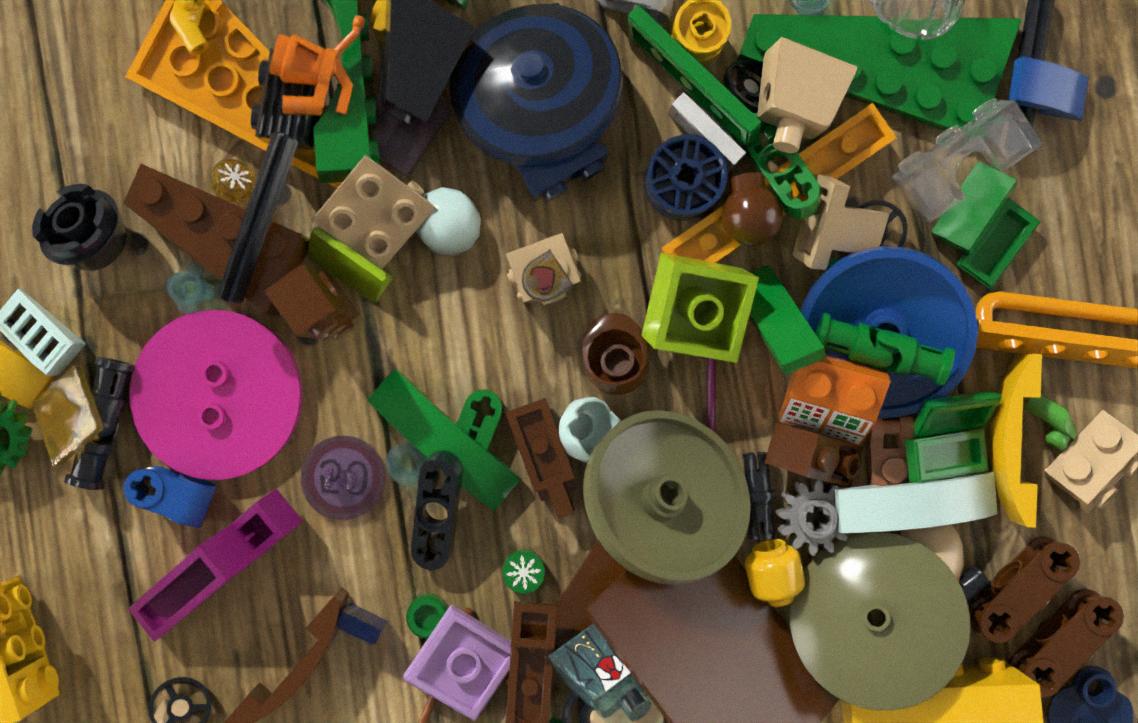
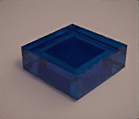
M350 603L342 612L336 626L373 645L376 644L382 635L388 620Z

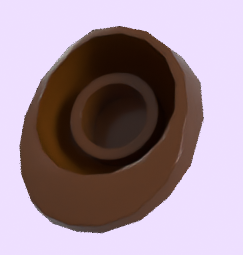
M610 313L594 320L586 330L582 341L584 368L590 381L598 389L611 395H623L633 392L643 383L649 370L650 353L647 341L641 336L642 329L632 318L625 314Z

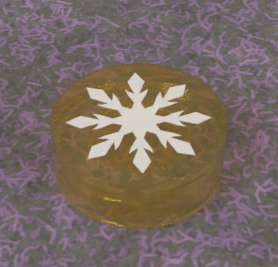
M233 159L218 162L214 166L210 177V187L213 192L221 199L229 202H243L251 196L256 182L253 170L245 163Z

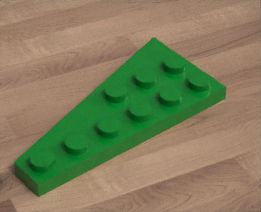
M754 14L737 59L750 60L763 67L765 52L781 37L857 66L856 73L845 97L868 105L873 103L876 108L975 142L982 135L1022 18Z

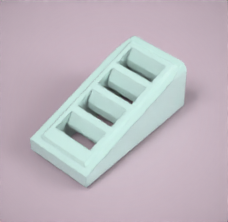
M17 289L0 309V331L46 376H59L86 345L83 340L22 289ZM22 305L26 311L12 325L8 319ZM34 317L37 320L36 323L24 335L21 330ZM45 328L48 332L36 345L33 340ZM56 339L59 343L48 355L44 351Z

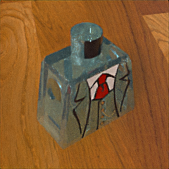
M593 624L548 656L560 679L602 718L611 716L621 708L631 721H636L650 710L651 702L644 695L643 688Z

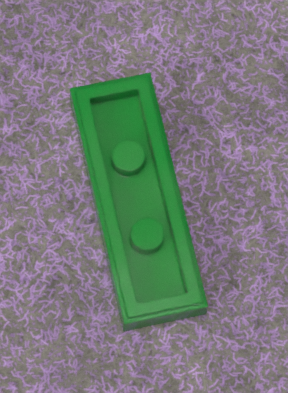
M770 265L750 272L759 277L749 318L783 374H790L825 359V347Z

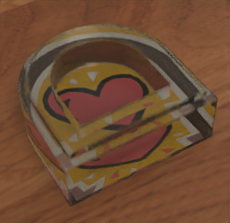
M550 248L531 260L525 266L522 273L523 289L529 297L536 301L548 302L554 300L574 287V284Z

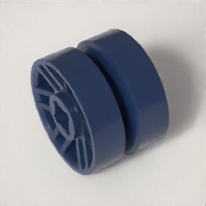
M689 134L672 137L656 149L648 164L644 177V189L647 199L652 207L666 218L677 221L698 218L705 214L723 194L727 183V166L720 150L709 140ZM680 172L687 177H692L693 180L689 186L688 183L677 180Z

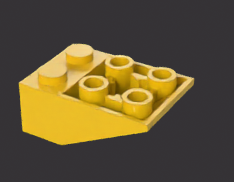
M20 575L0 582V723L18 722L60 695L58 690V674L55 668L49 664L44 649L45 636L42 629L36 625L31 610V594L28 588L22 584Z

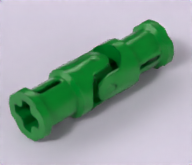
M827 313L821 315L815 333L825 349L848 355V360L864 365L868 364L906 376L908 373L933 379L934 383L940 386L946 384L955 358V349L947 347L941 350L919 344L917 338L888 330H881L864 323H859L855 326L833 320L831 315Z

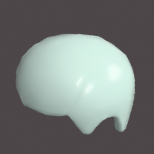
M440 187L426 193L423 197L435 205L436 208L416 230L423 243L431 251L440 255L456 256L469 250L480 235L481 225L480 214L473 202L460 190Z
M596 397L577 399L568 405L559 423L560 441L568 455L587 463L600 439L621 421L610 411L606 402Z

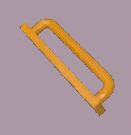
M1003 291L991 292L983 296L977 303L975 310L978 326L976 348L1019 354H1042V357L1138 369V340L993 321V310L1003 308L1138 326V309Z

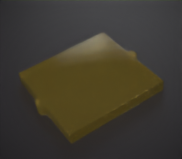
M74 365L60 379L51 381L50 388L32 404L53 467H61L77 452H83L85 445L104 429L82 366Z

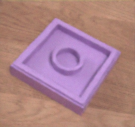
M451 604L403 674L404 681L471 720L476 721L509 673L511 640Z

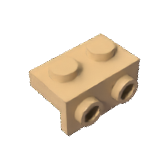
M1102 410L1044 471L1045 476L1080 502V508L1087 514L1095 506L1103 509L1117 494L1118 489L1114 487L1124 475L1132 478L1138 473V434Z

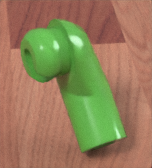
M1042 394L1041 398L1031 397L1024 409L1046 421L1050 428L1049 433L1045 436V442L1057 450H1065L1069 442L1075 440L1077 433L1068 410Z

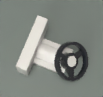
M739 59L726 69L723 77V86L752 113H757L758 104L755 101H759L760 83L755 78L749 76L746 69L754 72L761 78L763 67L756 62ZM736 68L737 83L732 79V70ZM685 92L672 103L668 114L690 135L700 136L712 142L722 153L727 171L746 153L732 139L733 136L703 107L700 108Z

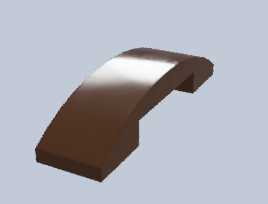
M341 588L306 627V630L316 637L318 641L272 693L259 683L224 723H254L280 707L305 683L321 663L338 634L348 600V592L344 588Z
M514 601L506 723H549L558 604Z

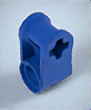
M152 466L131 473L124 482L123 490L126 499L132 505L165 516L176 523L199 528L203 525L217 485L205 479L187 476L162 466ZM152 478L151 486L157 488L155 493L148 494L149 487L144 485V480Z

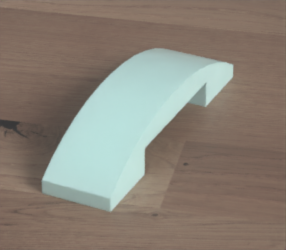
M994 472L972 473L922 483L888 486L867 485L835 489L839 533L883 532L936 527L974 521L998 514Z

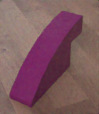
M276 488L253 504L232 524L199 545L128 608L129 612L154 642L157 641L298 527L303 520Z

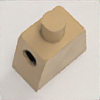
M783 37L765 52L763 59L757 116L761 121L777 127L773 147L782 152L797 153L802 137L813 139L827 130L854 78L857 66Z

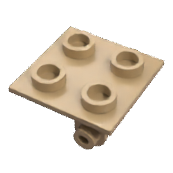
M365 155L312 218L311 222L380 269H383L436 207L421 196L424 190L416 182L410 181L406 185Z

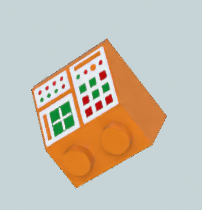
M825 349V359L792 373L777 422L860 446L879 416L891 382L887 370L868 364L864 365L848 360V355Z

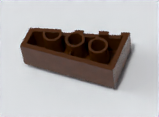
M140 164L123 204L222 280L246 209ZM271 221L245 298L265 314L280 316V312L265 293V290L303 263L308 251L310 238Z

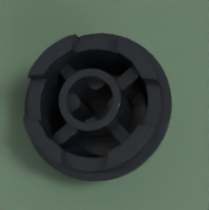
M73 184L59 189L57 193L61 197L53 202L46 212L39 208L33 220V237L39 242L44 256L54 263L84 271H96L110 265L121 254L127 240V232L114 199L103 191L93 190L87 184Z

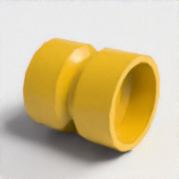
M687 0L677 12L670 35L705 67L718 58L731 32V18L727 8L718 0Z

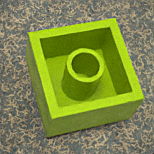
M661 252L641 336L654 349L737 363L759 277L740 267Z

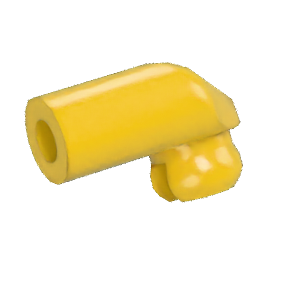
M175 0L170 14V22L190 55H198L209 47L207 39L199 28L205 2L204 0Z

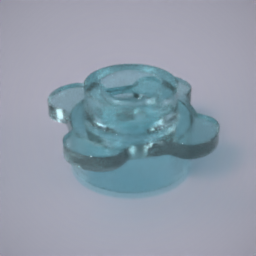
M197 264L186 265L184 271L177 272L173 276L168 277L164 283L165 291L177 303V309L184 314L193 313L198 304L204 300L211 301L216 294L215 287L206 282L202 276L203 269ZM188 285L193 286L191 293H188L186 290Z

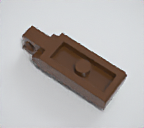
M543 398L506 412L534 492L538 493L541 501L551 498L558 519L573 514L575 510L568 491L577 488L574 481L575 475L567 453L560 441L559 432L547 399Z

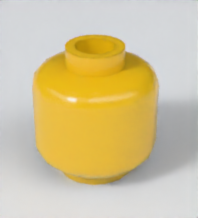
M781 539L761 541L752 547V552L747 555L745 560V569L750 590L754 597L758 600L769 602L771 606L775 607L792 603L794 596L798 595L805 587V576L799 552Z

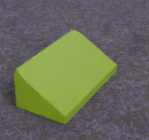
M319 226L318 228L314 227L312 230L307 251L308 257L371 302H377L393 280L392 276Z

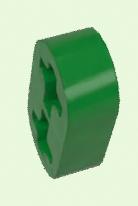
M482 389L473 392L465 401L457 424L468 434H470L471 429L477 431L478 434L475 440L486 450L489 449L502 416L503 404L501 398L492 390ZM486 396L491 399L490 406L496 410L494 416L486 415L480 427L474 424L478 411L472 408L474 401L481 402Z

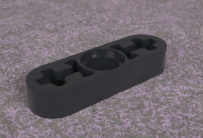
M448 451L432 453L419 472L411 556L418 566L426 570L442 568L454 547L463 466L459 458ZM437 466L443 467L444 474L447 475L441 489H435L439 480V473L435 470ZM432 502L441 504L447 511V518L439 520L431 517L426 510V505ZM432 533H438L434 546L435 550L438 551L437 554L431 553L430 546L427 545Z

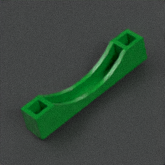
M324 0L333 14L342 40L352 31V22L356 15L364 17L365 24L364 28L361 29L359 37L342 52V67L353 84L346 116L336 113L342 89L340 84L337 83V88L326 111L313 127L316 170L320 183L343 182L365 155L380 165L378 139L369 140L368 124H376L374 97L366 98L364 82H373L371 55L362 56L361 41H369L367 14H359L358 0Z

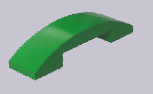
M397 368L392 370L367 399L400 434L427 458L436 451H448L456 455L463 466L461 487L491 510L495 511L522 480L517 473L493 452L486 450L430 401L427 395ZM437 466V467L440 468L442 471L444 470L443 467Z

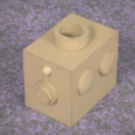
M563 233L506 253L511 267L507 274L511 286L514 285L517 288V297L519 300H523L525 305L541 299L543 306L557 302L567 297L566 289L581 283L580 278L582 274L576 266V262L579 261L575 249L568 248ZM550 252L570 282V285L551 297H536L527 290L524 283V274L527 267L533 261ZM531 275L527 278L526 284L529 288H536L539 285V279L535 275Z

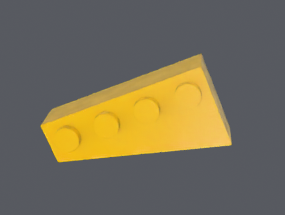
M998 657L981 658L978 660V664L963 666L961 664L954 677L937 694L926 701L904 709L872 710L841 700L844 723H1044L1040 685L1007 663L1003 658Z

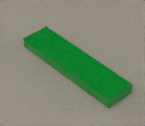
M639 5L628 14L629 37L743 147L748 148L758 139L761 121Z

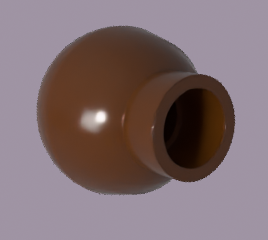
M751 172L732 177L729 180L731 195L723 206L722 223L725 231L734 241L746 246H758L770 241L779 231L783 220V210L778 198L769 189L765 188L762 173Z

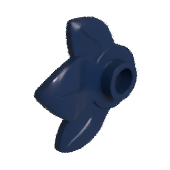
M1095 665L1081 668L1074 675L1071 685L1059 689L1052 696L1047 708L1048 723H1133L1134 717L1132 704L1126 696L1117 691L1114 677L1104 668ZM1096 680V689L1092 692H1087L1089 684Z

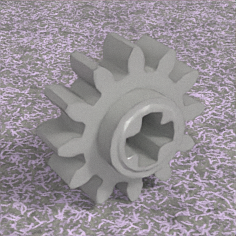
M812 479L811 488L808 489L802 482L795 481V490L797 491L795 496L785 492L781 493L782 499L788 503L787 509L779 508L775 510L776 515L787 520L786 523L779 526L778 532L782 535L794 533L790 538L789 545L796 550L806 542V551L811 556H815L817 553L818 544H821L830 553L834 552V544L831 539L834 537L843 541L848 539L846 533L838 532L835 489H839V487L830 484L823 491L822 481ZM813 507L822 512L821 520L814 519V525L806 520L807 512L813 513Z

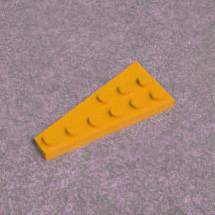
M165 0L125 77L266 151L269 143H264L255 136L256 130L251 128V112L255 103L261 104L263 87L259 86L258 71L261 61L268 60L270 51L221 0H204L205 8L199 28L207 39L209 47L198 55H190L170 22V14L175 0ZM296 148L291 165L319 179L316 170L315 151ZM342 182L327 184L337 189Z

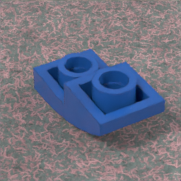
M1023 56L1014 61L1008 103L1040 109L1039 114L1079 121L1083 119L1089 77L1058 64Z

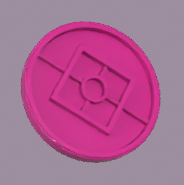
M206 310L187 314L160 329L140 353L130 383V407L133 421L139 435L149 450L170 468L187 476L206 480H223L239 477L259 469L274 459L294 434L303 404V385L300 370L295 357L283 339L257 319L241 313L224 310Z

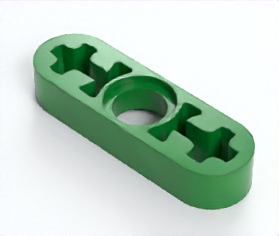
M761 121L759 133H765L768 146L763 149L762 143L757 139L748 148L740 144L741 148L746 152V156L756 171L763 174L766 186L778 198L783 211L789 217L794 219L811 217L819 210L821 205L819 183L798 153H786L773 147L777 127ZM776 157H784L791 162L789 168L780 173L771 172L766 167ZM794 180L799 192L802 195L808 194L807 201L801 202L799 198L793 199L790 184Z

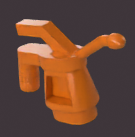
M361 15L355 16L352 22V31L334 49L326 47L325 50L296 34H292L291 37L282 34L278 35L269 74L281 77V81L286 83L316 85L314 97L282 96L283 114L322 115L330 81L335 76L342 88L336 113L346 116L353 84L337 57L359 37L361 29L364 28V17Z

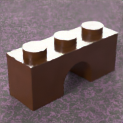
M303 263L265 290V293L297 337L324 340L332 338L335 341L354 328L352 320L360 315L330 273L321 271L317 274L313 267Z

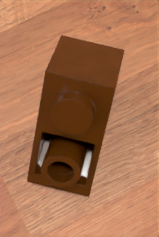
M776 422L764 463L805 477L852 487L854 478L858 475L861 468L863 447Z

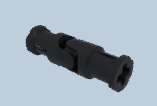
M96 357L95 364L98 366L93 389L87 392L85 398L88 410H85L80 419L73 447L77 451L71 474H66L64 483L88 490H103L105 487V481L102 480L108 455H112L114 452L120 427L119 416L124 411L127 402L123 395L129 373H132L135 367L134 364L106 357ZM86 431L94 432L98 436L105 437L89 438L86 437Z

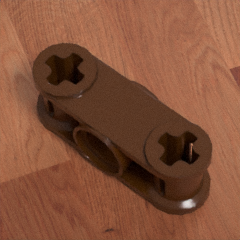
M1045 536L1036 537L1031 540L1010 563L998 571L991 581L992 587L987 589L968 606L970 627L983 634L984 637L992 642L1004 643L1014 638L1016 633L1034 615L1042 611L1051 598L1076 575L1080 566V558L1075 548ZM991 614L995 619L993 623L988 619Z
M1077 590L1052 616L1041 623L1036 632L1018 651L1013 653L1009 659V664L1040 685L1042 698L1051 697L1059 691L1063 684L1078 669L1085 666L1094 656V653L1120 629L1124 619L1123 609L1112 598L1101 596L1094 590ZM1081 600L1087 601V603L1083 604L1081 603ZM1104 619L1106 621H1109V623L1105 624L1102 622V620ZM1025 660L1028 663L1024 665L1021 661ZM1034 669L1037 671L1036 676L1032 673ZM1046 680L1049 684L1045 685L1042 682Z

